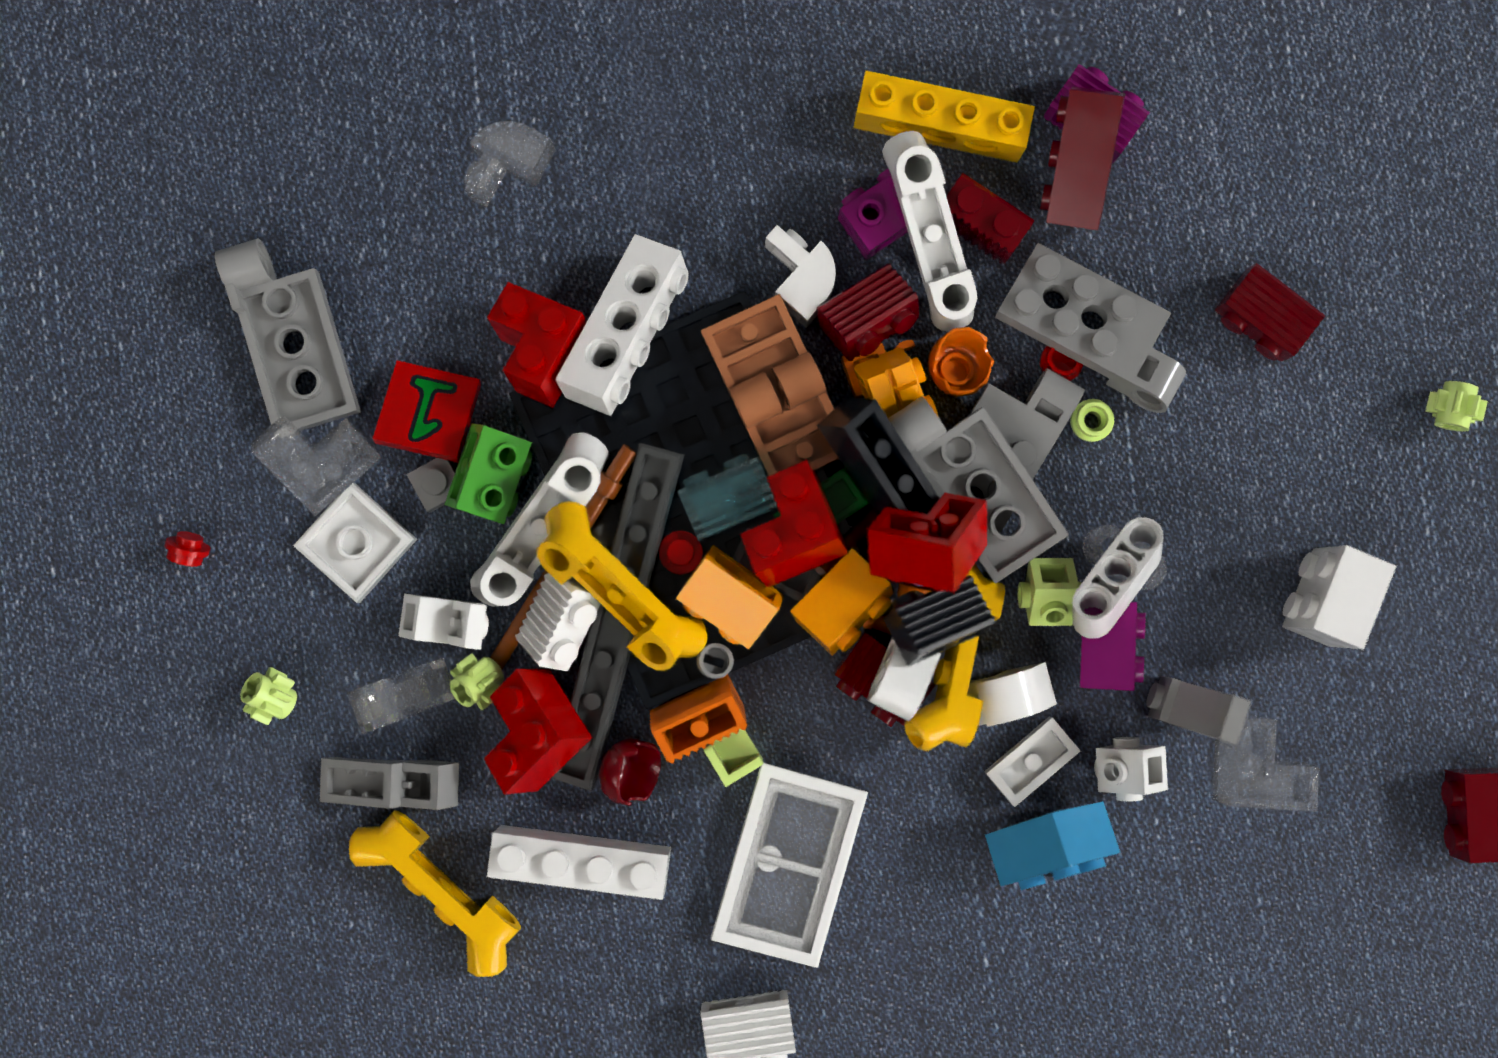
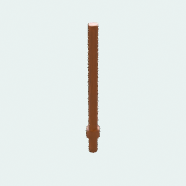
M625 444L622 445L607 471H601L598 489L585 506L590 529L608 500L616 498L623 486L621 480L636 457L637 451ZM546 570L543 571L490 656L500 666L501 670L519 644L515 635L520 633L519 627L523 626L522 620L527 618L526 613L531 610L529 605L534 603L533 598L538 595L536 590L542 588L540 583L545 580L544 575L548 573Z

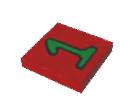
M397 360L372 438L375 444L459 463L482 385L480 379Z

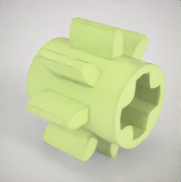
M1446 381L1444 382L1443 389H1438L1437 392L1430 391L1425 412L1433 413L1432 416L1436 417L1434 425L1439 428L1452 431H1469L1470 423L1474 424L1475 421H1483L1488 401L1481 400V396L1477 395L1479 388L1473 384Z
M471 653L456 664L457 667L450 671V674L454 677L450 681V690L454 698L461 705L471 707L477 703L478 707L484 710L493 703L489 696L503 683L504 675L500 666L493 659L482 657L477 661L474 654Z
M272 667L268 668L266 675L258 672L252 674L245 681L241 689L240 699L246 704L243 711L250 714V718L265 725H269L272 717L284 719L291 713L297 701V693L291 689L295 681Z

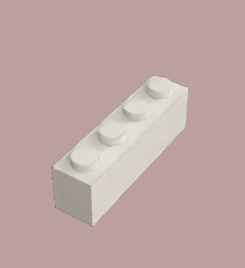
M501 825L492 834L487 877L663 900L666 891L671 847Z

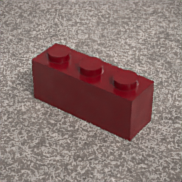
M1073 86L1070 89L1069 97H1060L1056 123L1064 124L1061 141L1053 140L1048 167L1056 168L1053 185L1045 184L1040 208V210L1048 211L1046 223L1098 231L1126 93Z

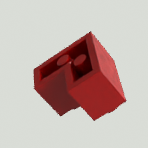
M507 282L487 316L488 321L500 340L516 347L502 371L517 393L553 408L562 393L555 379L587 321L583 313Z
M808 460L766 477L781 517L743 532L740 535L754 573L767 588L849 554L819 477Z
M944 493L928 514L885 507L867 529L870 575L887 578L893 582H906L925 586L935 591L955 593L987 547V500Z
M516 669L489 696L510 730L483 759L504 795L539 791L592 739L591 734L550 669Z

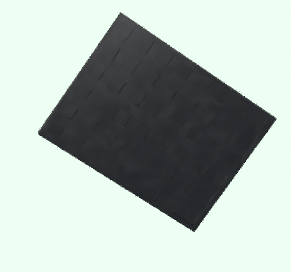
M742 291L671 322L660 331L657 330L650 342V352L646 362L642 367H637L630 380L631 385L628 396L622 404H617L612 416L565 398L563 392L553 408L516 391L509 393L527 437L532 442L531 446L544 476H546L560 456L568 438L575 433H588L598 438L609 451V457L602 470L604 472L607 471L623 444L633 448L635 451H638L639 443H644L683 454L684 458L662 540L672 532L687 531L696 536L700 541L703 549L702 559L712 545L733 558L742 539L740 534L745 532L747 527L753 529L774 520L773 515L779 511L766 478L768 477L766 470L701 334V330L752 307L746 292ZM607 359L599 367L609 366L615 359ZM635 459L621 480L623 486L616 498L608 500L590 529L591 535L609 552H611ZM823 467L815 470L820 482L828 478ZM846 519L837 524L843 537L850 530L849 524ZM857 546V548L855 549V551H856L861 557H863L862 554H861V551H860L859 547ZM658 551L648 589L674 615L691 616L676 597L693 571L687 574H675L668 571L662 565ZM785 594L778 612L749 650L741 644L730 643L721 636L716 626L706 619H702L708 635L706 645L720 643L728 647L732 652L734 663L729 673L812 636L795 621L790 612L799 601ZM631 652L627 666L646 710L715 680L704 676L699 671L697 656L693 658H677L671 669L657 671L642 663ZM704 655V663L719 668L723 667V660Z

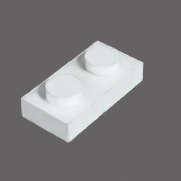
M1049 716L986 769L984 773L1010 804L1016 807L1080 752V749L1054 718Z

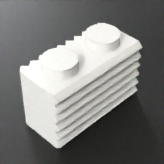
M547 573L544 575L545 580L540 583L542 588L536 590L538 595L533 598L534 603L529 605L531 610L526 613L527 618L522 620L523 626L519 627L520 633L516 634L515 637L538 666L568 671L578 656L579 648L591 624L595 621L601 604L573 577L561 585Z
M787 990L702 1003L701 1020L707 1058H788V1054L796 1053Z

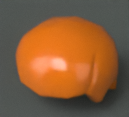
M971 327L953 328L935 342L929 353L928 369L933 382L939 390L953 397H962L975 394L987 384L994 359L989 354L987 348L988 339L983 333Z

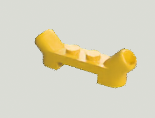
M566 501L557 504L548 511L544 517L547 538L539 545L537 557L540 564L561 585L571 577L579 582L634 635L627 648L649 668L657 671H666L671 669L677 658H693L698 656L704 649L708 638L702 619H697L693 616L674 615L657 599L648 588L591 535L587 510L584 505Z
M975 563L967 576L973 577L974 583L978 585V591L982 593V599L986 601L987 607L991 609V615L997 621L1002 613L1005 585L1001 582L995 584L993 580L985 578ZM979 636L949 650H945L944 659L939 661L934 673L933 681L934 684L938 685L935 701L917 710L910 721L905 720V733L914 747L923 751H929L945 741L962 747H967L972 742L978 728L983 700L967 695Z
M394 810L380 826L358 827L352 833L349 840V856L351 862L356 867L392 865L404 876L402 882L408 890L417 896L424 895L435 905L433 910L439 919L449 926L455 924L466 934L467 971L476 977H490L500 974L507 967L506 944L521 930L519 921L493 895L480 908L418 849L430 836L413 820L402 812Z

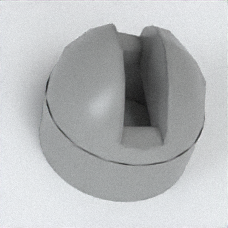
M720 643L706 645L697 656L699 671L704 676L712 679L726 676L731 671L734 663L730 649ZM704 655L723 660V667L719 668L704 663Z

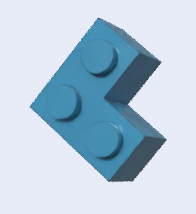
M1103 801L1051 812L985 834L1000 886L1018 882L1020 890L1046 884L1044 875L1051 872L1054 880H1059L1106 867L1105 857L1121 853Z

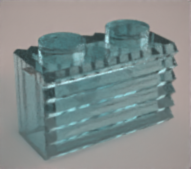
M743 454L723 463L726 470L724 472L709 477L707 471H703L683 480L685 488L677 492L698 541H702L778 508L759 457L749 460L748 455Z

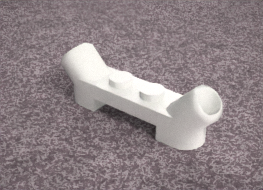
M908 131L899 133L885 143L882 150L883 158L895 186L928 298L931 320L935 327L949 332L953 328L965 327L973 320L974 308L977 302V290L971 269L966 267L943 187V184L946 182L940 161L936 154L928 148L924 137L919 132Z
M583 432L572 434L568 438L560 456L485 563L473 573L470 580L471 591L482 603L492 607L511 605L520 599L534 580L533 574L540 565L537 549L547 538L544 517L548 511L557 504L566 501L577 502L586 506L595 494L600 484V473L609 457V451L598 438Z

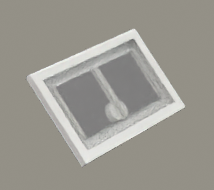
M763 762L753 789L711 934V940L818 968L868 792Z

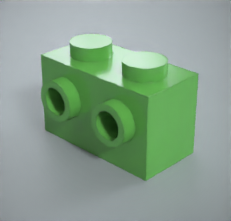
M472 423L444 505L505 524L506 518L514 513L517 506L518 493L515 491L520 476H524L527 473L531 464L532 453L529 452L532 442L485 425Z

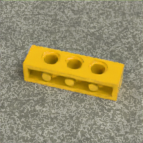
M865 70L853 128L892 137L899 133L916 131L924 137L926 144L1018 163L1027 148L1035 106Z

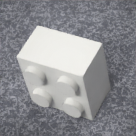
M1347 545L1313 548L1312 553L1309 552L1304 557L1299 567V576L1302 578L1296 593H1291L1285 602L1283 616L1286 618L1282 627L1329 647L1364 649L1397 566Z

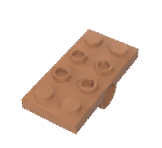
M780 294L701 330L705 343L768 476L805 460L809 461L814 471L839 460L817 427V424L830 414L834 407L826 393V387L819 369L811 354L807 352Z

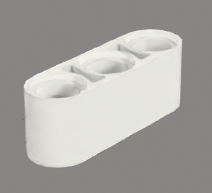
M1138 517L1129 521L1076 590L1073 596V625L1081 636L1092 639L1105 636L1159 565L1162 557L1163 530L1155 520L1147 517ZM1136 542H1146L1151 547L1138 548L1133 544ZM1113 574H1121L1128 579L1122 582H1115L1108 577ZM1089 607H1097L1103 612L1097 616H1090L1085 614L1083 610Z
M916 590L918 597L924 595ZM892 637L871 686L868 701L906 721H910L922 703L941 653L908 667Z

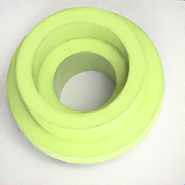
M1084 400L1077 405L1070 417L1071 428L1075 435L1084 441L1096 442L1102 440L1113 429V412L1101 400ZM1088 413L1094 414L1098 419V425L1094 429L1087 427L1084 422V418Z

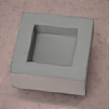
M435 458L406 474L426 512L431 513L445 504L456 472L449 460Z

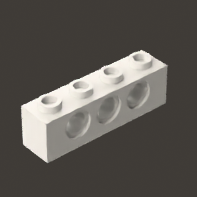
M636 234L634 235L555 379L565 398L609 416H612L617 404H622L625 401L630 390V380L637 367H642L646 362L650 352V342L656 331L664 328L669 317V307L675 295L681 294L686 287L689 273L680 250ZM646 287H654L647 293H639ZM626 323H634L629 329L619 330ZM611 358L615 359L609 366L599 367L603 361Z

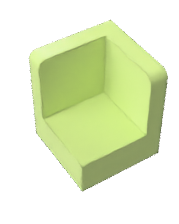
M739 729L737 734L731 732L729 738L723 736L722 741L715 740L714 745L707 744L706 748L703 749L725 787L763 765V758L746 730Z

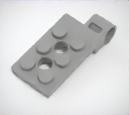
M259 238L216 251V266L225 285L231 308L239 315L274 436L283 437L360 413L359 403L319 271L311 268L277 279L268 251ZM292 332H301L304 337L302 349L295 354H288L284 349L286 336ZM304 372H312L316 378L314 390L309 394L300 395L296 389L297 378Z
M1037 243L995 317L1109 378L1105 385L1128 396L1136 405L1151 412H1166L1186 376V370L1179 362L1152 348L1171 312L1040 243ZM1047 292H1057L1063 296L1065 306L1060 309H1053L1046 305L1043 295ZM1085 312L1097 313L1103 320V327L1099 329L1088 328L1082 322L1081 315Z
M1046 368L1032 388L1025 404L988 383L970 414L981 407L985 408L1033 480L1075 411L1085 389ZM979 474L972 479L970 486L978 487L982 492L983 498H987L993 493L995 483L990 475ZM1005 510L997 515L995 528L998 533L1002 532L1014 511Z
M920 396L888 418L939 498L944 493L976 498L970 490L972 479L979 474H988L993 478L995 483L994 491L989 497L983 498L987 500V547L978 560L995 584L1069 536L984 407L979 408L948 430L945 429L923 396ZM1011 510L1019 518L1017 529L1007 535L998 533L995 528L997 515L1002 511Z

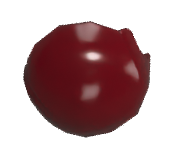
M624 739L615 743L602 759L599 771L602 792L614 803L631 806L632 802L630 801L632 800L646 801L658 782L661 770V753L657 746L639 739Z

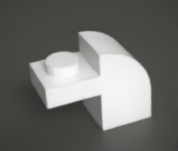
M776 225L766 237L765 248L786 265L792 273L775 291V296L780 294L789 314L807 328L818 315L817 307L828 301L831 297L836 276L834 259L822 241L809 253L805 250L808 247L807 243L799 234L792 229H788L785 232Z
M404 594L398 636L415 641L446 643L463 648L481 650L482 639L486 637L489 626L488 616L486 615L487 605L454 599Z
M1046 662L1009 669L992 677L970 681L967 693L968 696L983 700L978 726L986 724L988 727L1018 720L1042 712L1057 704Z

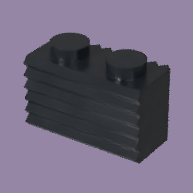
M972 576L965 577L955 593L935 591L929 588L931 592L919 597L916 591H910L892 601L893 609L883 620L908 667L982 635L995 623V617L991 615V609L987 607L986 601L982 599V593L978 591V585L974 583Z

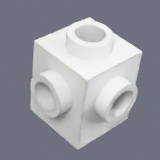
M1139 737L1113 738V745L1096 748L1094 771L1098 779V792L1116 793V800L1140 801L1143 800V795L1168 790L1165 746L1140 745Z

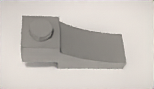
M1164 676L1160 677L1159 683L1155 682L1152 685L1146 701L1147 707L1150 708L1148 717L1234 745L1238 744L1251 701L1235 695Z
M341 757L321 758L320 802L388 809L409 807L441 810L458 806L459 762Z

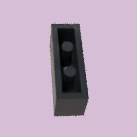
M847 397L817 424V427L877 516L885 507L928 514L940 499L876 399Z

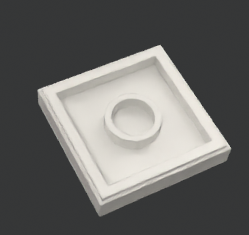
M350 482L293 546L356 603H360L415 543L417 538L358 485Z

